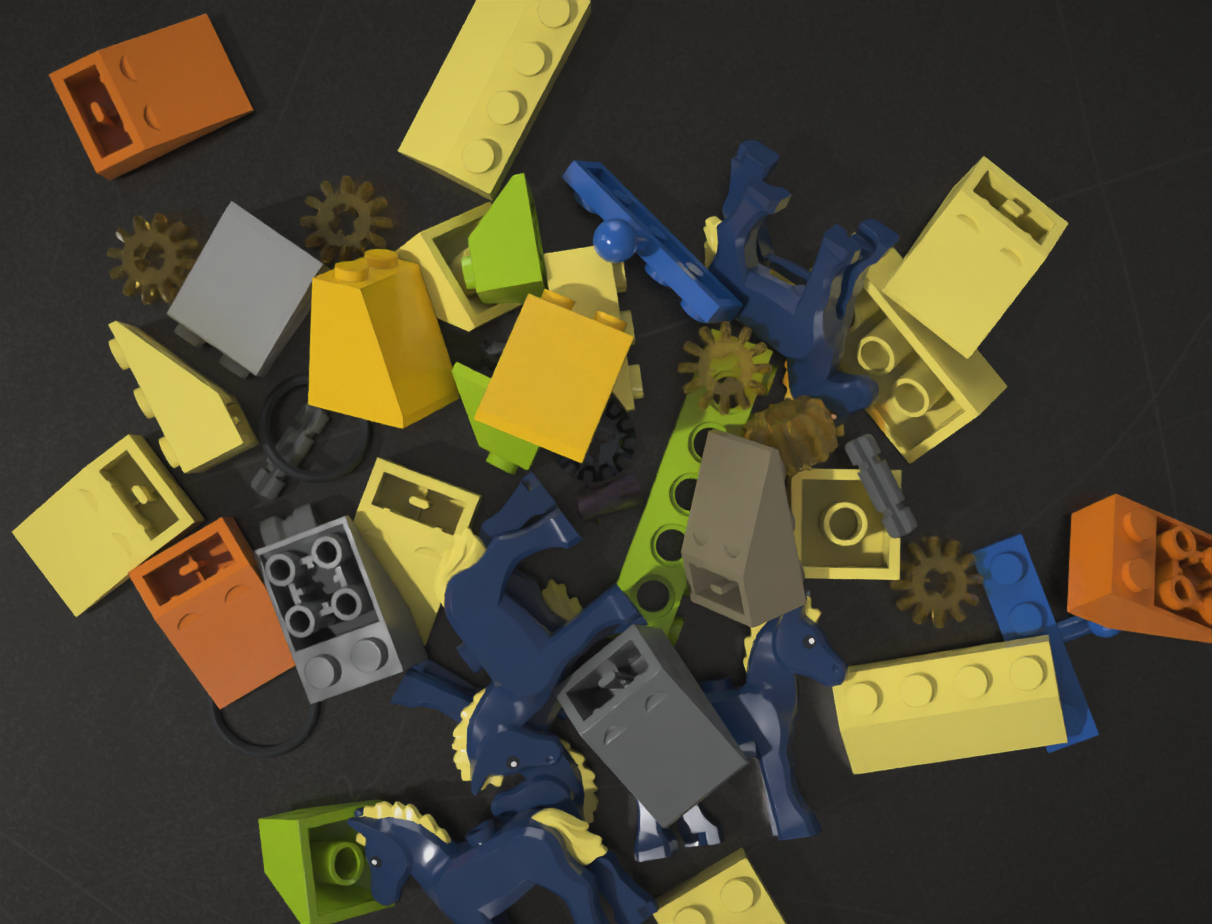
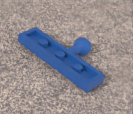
M573 160L562 175V178L575 190L573 197L576 202L587 211L598 214L604 220L597 227L593 236V246L598 256L610 263H621L628 260L636 252L646 262L644 265L646 272L658 283L670 286L683 299L680 302L681 307L693 319L701 323L731 322L744 305L601 162Z
M1021 533L970 551L1004 641L1049 634L1068 743L1045 746L1047 752L1051 753L1099 735L1064 643L1090 633L1098 637L1109 638L1119 634L1122 630L1109 629L1079 616L1056 623Z

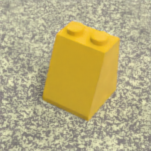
M372 249L366 251L364 257L354 261L336 263L335 269L312 278L308 405L404 429L459 399V391L451 372L453 367L418 263L398 259V254L391 250Z
M544 289L541 298L528 293L477 409L474 420L583 463L634 336L624 333L627 322L596 310L593 320L573 312L572 309L575 301L547 289Z

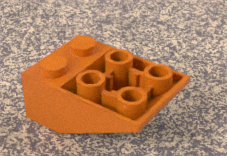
M207 13L98 50L49 74L96 173L109 181L254 111Z
M1113 494L1072 513L1067 612L1109 629L1212 643V535L1118 494Z
M233 516L219 518L127 572L157 624L219 709L224 708L295 666L253 555V550Z

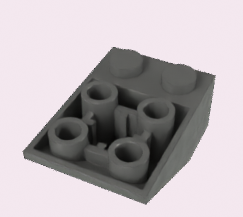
M349 515L252 551L310 704L404 672L428 659L409 606Z
M633 623L560 683L553 692L580 736L662 828H668L750 763L662 629Z

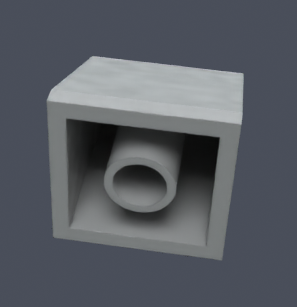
M231 201L166 315L179 323L174 332L199 349L207 342L222 352L223 355L218 362L240 378L245 380L250 372L255 376L264 378L311 310L312 278L331 269Z

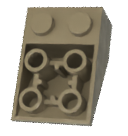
M717 429L708 431L681 550L691 601L751 628L807 604L803 587L805 573L798 559L794 537L795 519L788 505L784 483L786 469L779 456L778 449Z

